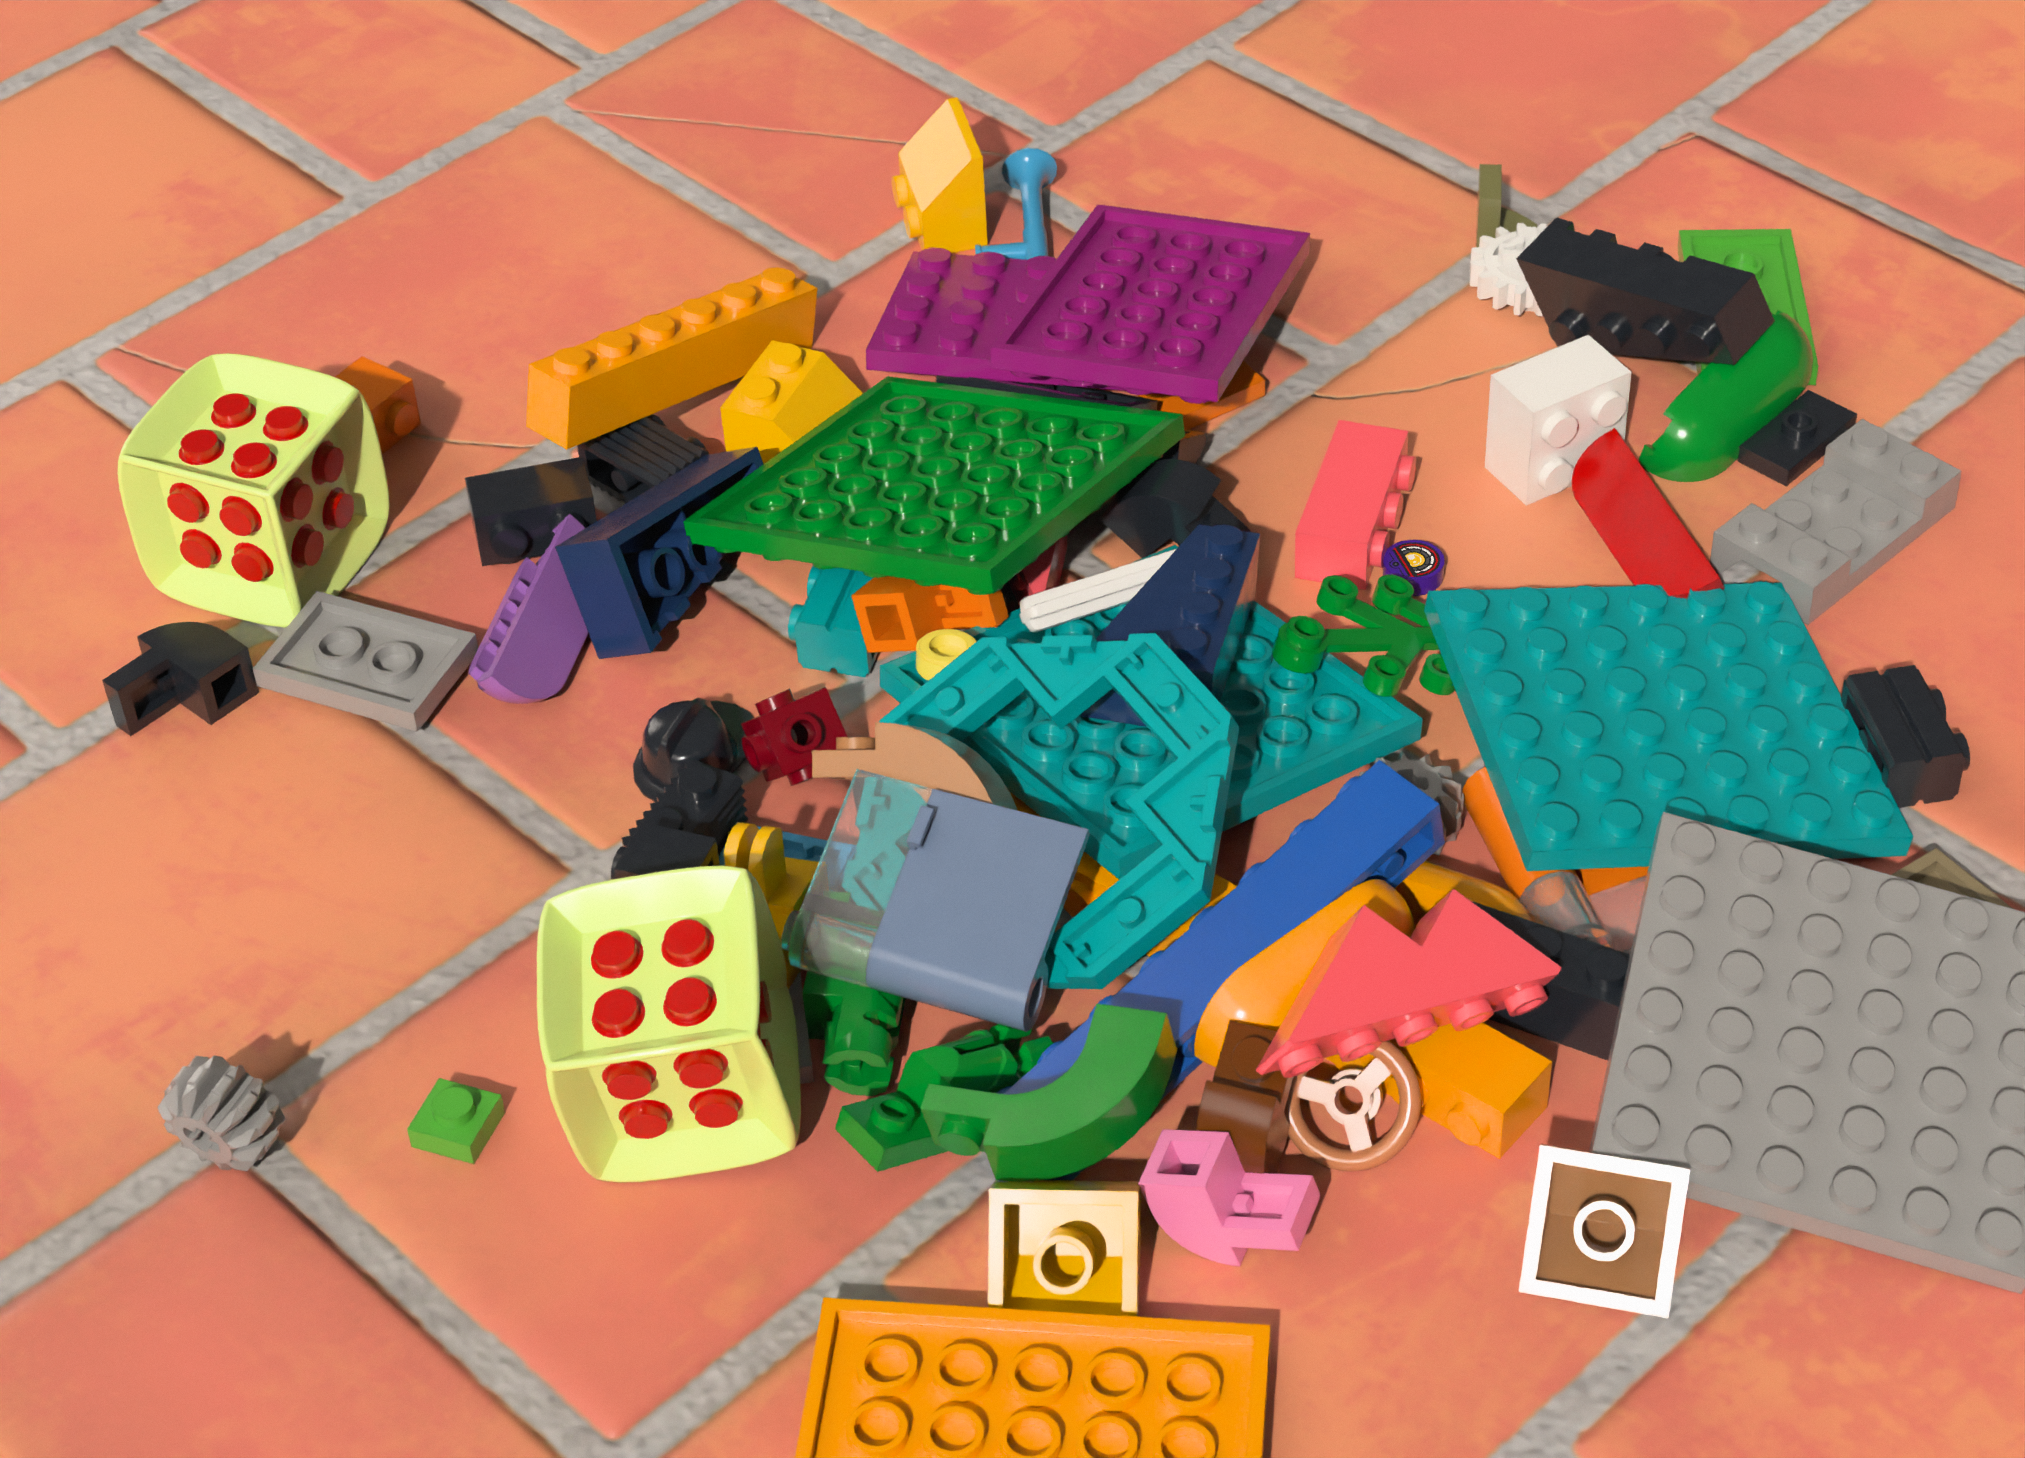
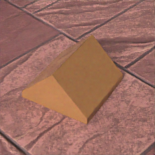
M1540 1144L1519 1292L1668 1318L1690 1168Z

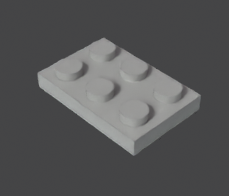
M316 591L253 667V672L258 687L418 732L472 662L478 650L475 633Z

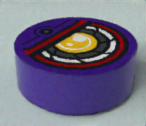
M1400 541L1387 549L1383 559V575H1396L1406 579L1414 588L1412 596L1428 594V591H1435L1443 582L1444 555L1438 547L1426 541Z

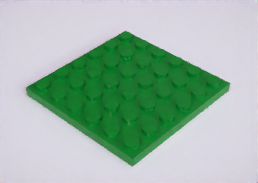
M887 376L684 520L686 536L690 537L692 544L714 547L717 552L721 553L740 551L763 555V558L769 561H782L786 559L812 563L818 569L843 568L861 571L865 576L872 578L892 576L914 580L916 584L921 586L947 585L965 588L971 594L987 595L1002 589L1004 584L1027 565L1035 562L1040 554L1060 538L1068 535L1073 527L1090 513L1098 510L1106 500L1123 486L1130 484L1134 477L1151 463L1160 459L1168 449L1185 436L1183 414Z

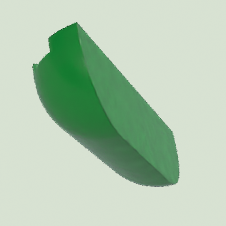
M1778 310L1775 315L1771 313L1774 322L1735 365L1709 363L1665 410L1663 414L1672 421L1665 432L1652 445H1644L1639 458L1640 465L1653 475L1677 482L1707 480L1728 469L1738 459L1740 445L1787 408L1808 385L1812 374L1813 355L1810 342L1801 326L1788 314Z

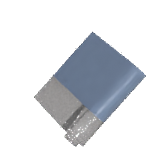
M856 769L800 911L793 910L786 920L782 933V948L789 951L790 964L795 968L1028 1032L1035 1024L1042 1008L1048 981L1045 956L1088 842L1089 830Z

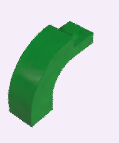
M1096 1004L1088 1036L1078 1059L1060 1078L1034 1091L1020 1094H997L928 1084L921 1111L935 1145L942 1146L949 1152L963 1156H973L978 1154L979 1151L985 1152L995 1179L1008 1182H1034L1053 1179L1077 1172L1106 1158L1122 1147L1140 1130L1158 1106L1165 1092L1177 1053L1167 1013Z

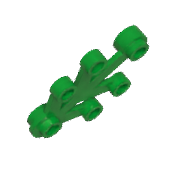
M1331 575L1325 577L1322 581L1316 598L1318 606L1329 614L1343 616L1366 628L1324 629L1323 625L1313 618L1295 616L1279 628L1272 648V656L1283 668L1292 672L1306 674L1319 669L1324 653L1388 651L1386 655H1376L1369 660L1363 676V684L1370 692L1376 695L1392 697L1398 694L1406 671L1419 654L1424 650H1439L1424 612L1425 604L1412 598L1414 588L1406 579L1396 575L1381 576L1372 595V602L1375 605L1373 607L1356 599L1358 588L1351 580L1342 576ZM1389 614H1400L1423 627H1414ZM1429 655L1419 676L1421 685L1426 690L1437 695H1450L1454 693L1455 688L1442 655Z

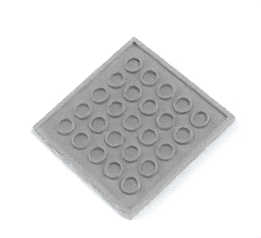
M1663 812L1654 838L1589 1152L1690 1168L1686 1198L2021 1294L2025 1289V912Z

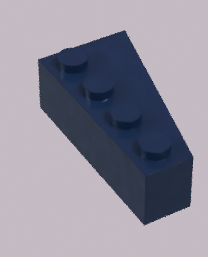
M757 447L705 455L555 547L599 659L651 653L662 640L659 633L668 622L679 620L691 604L688 599L699 585L710 582L721 570L722 567L719 563L726 553L717 552L714 547L692 544L690 537L686 536L684 520L762 466L763 461Z
M1198 525L1101 632L1096 640L1128 641L1129 634L1156 633L1220 702L1256 595L1260 533L1241 531L1231 525ZM1113 688L1081 714L1082 717L1147 727Z

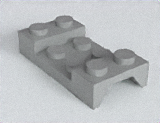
M1861 419L1826 446L1824 463L1820 468L1765 510L1751 503L1714 531L1710 564L1716 573L1720 574L1742 560L1780 581L1785 591L1789 594L1802 621L1809 625L1955 508L1962 471L1892 435L1881 427Z

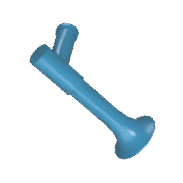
M1035 148L1018 150L1009 155L1002 166V175L1005 182L1021 192L1024 224L1023 242L986 246L977 244L975 245L976 254L981 252H997L1005 258L1026 260L1036 256H1049L1047 231L1044 227L1042 189L1049 185L1056 177L1057 164L1048 152Z

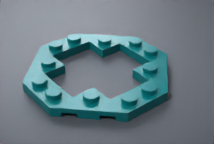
M1156 633L1129 634L1128 641H1097L1093 635L1043 636L1042 643H1011L1008 637H983L879 720V723H894L932 729L962 742L1026 690L1056 726L1062 730L1113 688L1176 758L1174 762L1125 801L1134 815L1162 846L1056 932L1054 931L1045 956L1048 969L1046 989H1103L1211 900L1239 727L1226 708ZM893 779L866 780L856 825L861 832L855 861H848L843 888L848 894L852 895L853 901L876 930L879 928L904 864L905 856H907L909 851L906 841L921 805L926 806V803L914 790Z

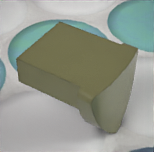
M1479 164L1476 247H1479L1480 237L1483 235L1495 238L1496 228L1503 227L1509 232L1516 231L1517 223H1524L1527 227L1537 228V224L1527 217L1501 207L1502 164Z

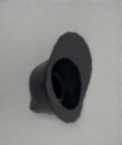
M696 698L692 701L673 702L660 708L649 719L643 732L642 747L639 749L633 763L635 784L645 797L658 802L657 795L665 793L664 786L671 785V778L678 777L677 770L685 768V761L696 760L734 773L746 759L742 747V738L746 734L741 723L754 717L749 711L736 704L709 701L703 698Z

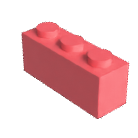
M1338 420L1295 532V578L1322 583L1325 577L1337 575L1351 580L1358 589L1366 590L1373 568H1383V559L1389 548L1390 535L1387 529H1397L1403 506L1401 490L1410 492L1415 477L1416 456L1407 455V430Z

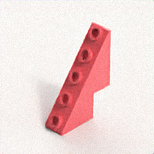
M1455 889L1451 890L1419 920L1410 938L1363 905L1330 937L1255 1071L1262 1075L1280 1070L1284 1078L1294 1077L1318 1066L1325 1057L1339 1054L1342 1062H1349L1373 1052L1382 1042L1396 1039L1399 1046H1408L1429 1037L1440 1026L1452 1024L1455 1031H1463L1479 1025L1489 1019L1494 1012L1507 1009L1511 1017L1527 1013L1548 1000L1543 987L1559 974L1562 967Z

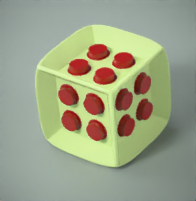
M225 353L210 355L198 361L171 385L139 421L126 439L118 459L119 490L131 536L140 563L154 587L170 598L184 604L266 626L286 628L316 591L339 596L377 547L389 517V488L380 442L373 416L361 392L349 383L331 375L265 358Z
M699 866L667 870L588 884L563 892L545 902L540 916L537 939V1019L540 1048L546 1067L549 1095L555 1112L574 1154L588 1174L597 1180L619 1183L671 1179L757 1164L783 1155L796 1147L801 1120V1088L796 1021L792 1000L787 988L785 957L763 891L756 878L748 870L731 866Z

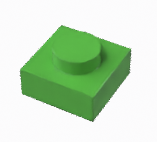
M439 1078L407 1128L411 1147L475 1164L505 1114L502 1095Z

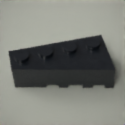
M1557 217L1516 258L1546 321L1549 334L1557 347L1589 335L1610 354L1735 365L1774 322V318L1754 273L1691 255L1684 262H1680L1665 253L1663 247L1644 242L1639 249L1617 244L1616 235L1613 233L1595 229L1590 235L1574 231L1573 222Z

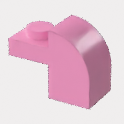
M1162 1129L1138 1183L1155 1220L1173 1240L1201 1257L1232 1266L1241 1265L1247 1248L1299 1251L1321 1196L1312 1175L1246 1173L1229 1133L1214 1131Z

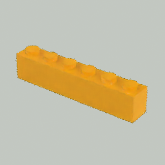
M772 267L765 269L761 274L738 283L726 284L722 289L710 294L685 300L681 305L661 313L644 316L640 321L620 329L603 332L598 337L579 345L559 349L553 355L529 364L526 427L561 447L570 449L745 376L772 340L810 349L813 344L818 288L797 278L791 270Z

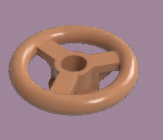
M1390 1041L1382 1042L1376 1050L1369 1053L1375 1059L1365 1069L1347 1068L1335 1074L1329 1081L1306 1076L1307 1072L1293 1077L1283 1112L1289 1124L1288 1136L1296 1147L1314 1162L1339 1171L1368 1170L1392 1159L1405 1147L1412 1137L1421 1109L1420 1087L1412 1065L1406 1056ZM1392 1074L1399 1092L1398 1114L1390 1131L1381 1140L1373 1144L1367 1122L1380 1110L1383 1101L1381 1084ZM1352 1086L1361 1092L1363 1104L1360 1110L1348 1111L1340 1104L1339 1093L1342 1087ZM1299 1098L1324 1104L1330 1116L1345 1126L1351 1150L1335 1148L1318 1139L1303 1119Z

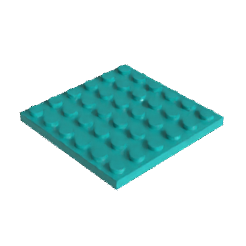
M1173 545V546H1171V547H1168V548H1166V549H1163V550H1161V551H1159V552H1156V553H1154V554H1151V555L1146 556V557H1144V558H1141V559H1139V560H1142V559H1145V558H1148V557H1151V556H1154V555H1157V554H1161V553H1164V552H1167V551L1176 549V548H1178V547H1177L1176 545ZM1256 601L1253 602L1220 701L1239 727L1222 832L1375 761L1376 758H1382L1421 739L1423 718L1393 697H1383L1370 692L1363 684V676L1332 654L1324 653L1319 669L1312 673H1296L1279 665L1272 656V648L1279 628L1286 622ZM1128 603L1035 633L1030 632L1027 626L1022 624L1019 617L1021 613L1019 608L1009 612V617L998 627L982 628L975 626L963 632L971 635L977 641L983 637H1008L1011 643H1042L1043 636L1093 635L1096 639ZM916 651L880 665V687L900 703L928 681L921 677L916 670ZM1025 690L962 741L984 758L1000 776L1007 789L1038 815L1088 829L1090 836L1084 852L1119 880L1162 846L1125 802L1176 760L1148 727L1082 717L1080 714L1060 730Z
M1759 581L1754 583L1723 584L1724 590L1718 588L1708 591H1693L1690 588L1687 599L1668 596L1661 585L1648 584L1610 587H1520L1517 589L1482 590L1462 588L1457 590L1428 591L1424 607L1425 615L1526 871L1647 867L1651 858L1656 829L1663 812L1832 859L1907 856L1914 836L1889 788H1886L1882 780V774L1871 753L1867 752L1849 710L1844 708L1841 702V695L1782 583Z

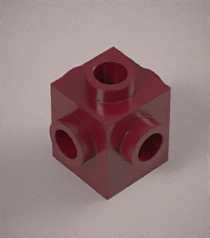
M826 687L794 699L791 690L787 689L755 703L759 716L741 723L746 734L742 738V747L751 767L758 773L762 771L766 782L787 776L791 786L812 778V751L836 750V738L848 737Z

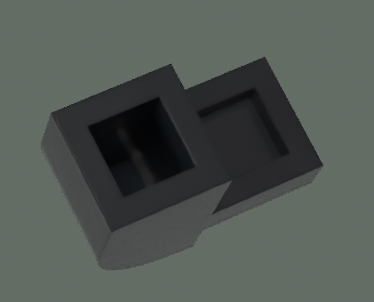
M1162 459L1151 463L1134 477L1130 484L1123 486L1117 492L1100 518V521L1141 558L1150 555L1170 538L1180 546L1198 525H1231L1241 531L1251 532L1247 526L1212 495L1221 479L1202 466L1179 459Z
M200 622L166 624L137 636L142 654L102 680L115 724L130 736L179 704H182L212 725L259 693L248 647L225 631L213 625Z

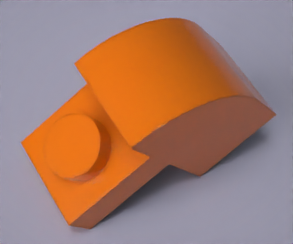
M886 576L871 579L851 595L868 653L916 651L919 639L932 631L940 629H970L975 626L982 628L998 627L1009 617L1001 589L987 595H975L969 593L965 588L947 585L921 586L916 584L914 580Z

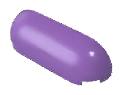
M571 514L566 516L552 530L555 535L551 544L536 564L528 557L522 562L470 665L468 673L476 680L478 688L497 700L513 704H529L542 701L556 694L565 684L588 635V630L555 549L557 545L585 529Z

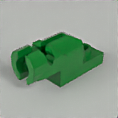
M825 892L802 992L809 1039L824 1040L825 1052L822 1064H826L824 1078L830 1085L852 1095L874 1096L886 1092L890 1082L894 1057L890 1056V1054L899 1042V1032L906 998L870 989L867 986L866 967L871 946L865 945L864 922H854L851 894Z
M999 1024L992 1026L989 1031L978 1029L956 1041L914 1051L905 1063L897 1091L842 1106L835 1130L877 1172L948 1152L942 1146L935 1145L921 1111L928 1084L997 1093L1005 1087L1013 1086L1036 1066L1042 1053L1053 1042L1049 1036L1024 1042L1019 1050L1021 1039L1030 1035L1031 1030L1025 1032Z

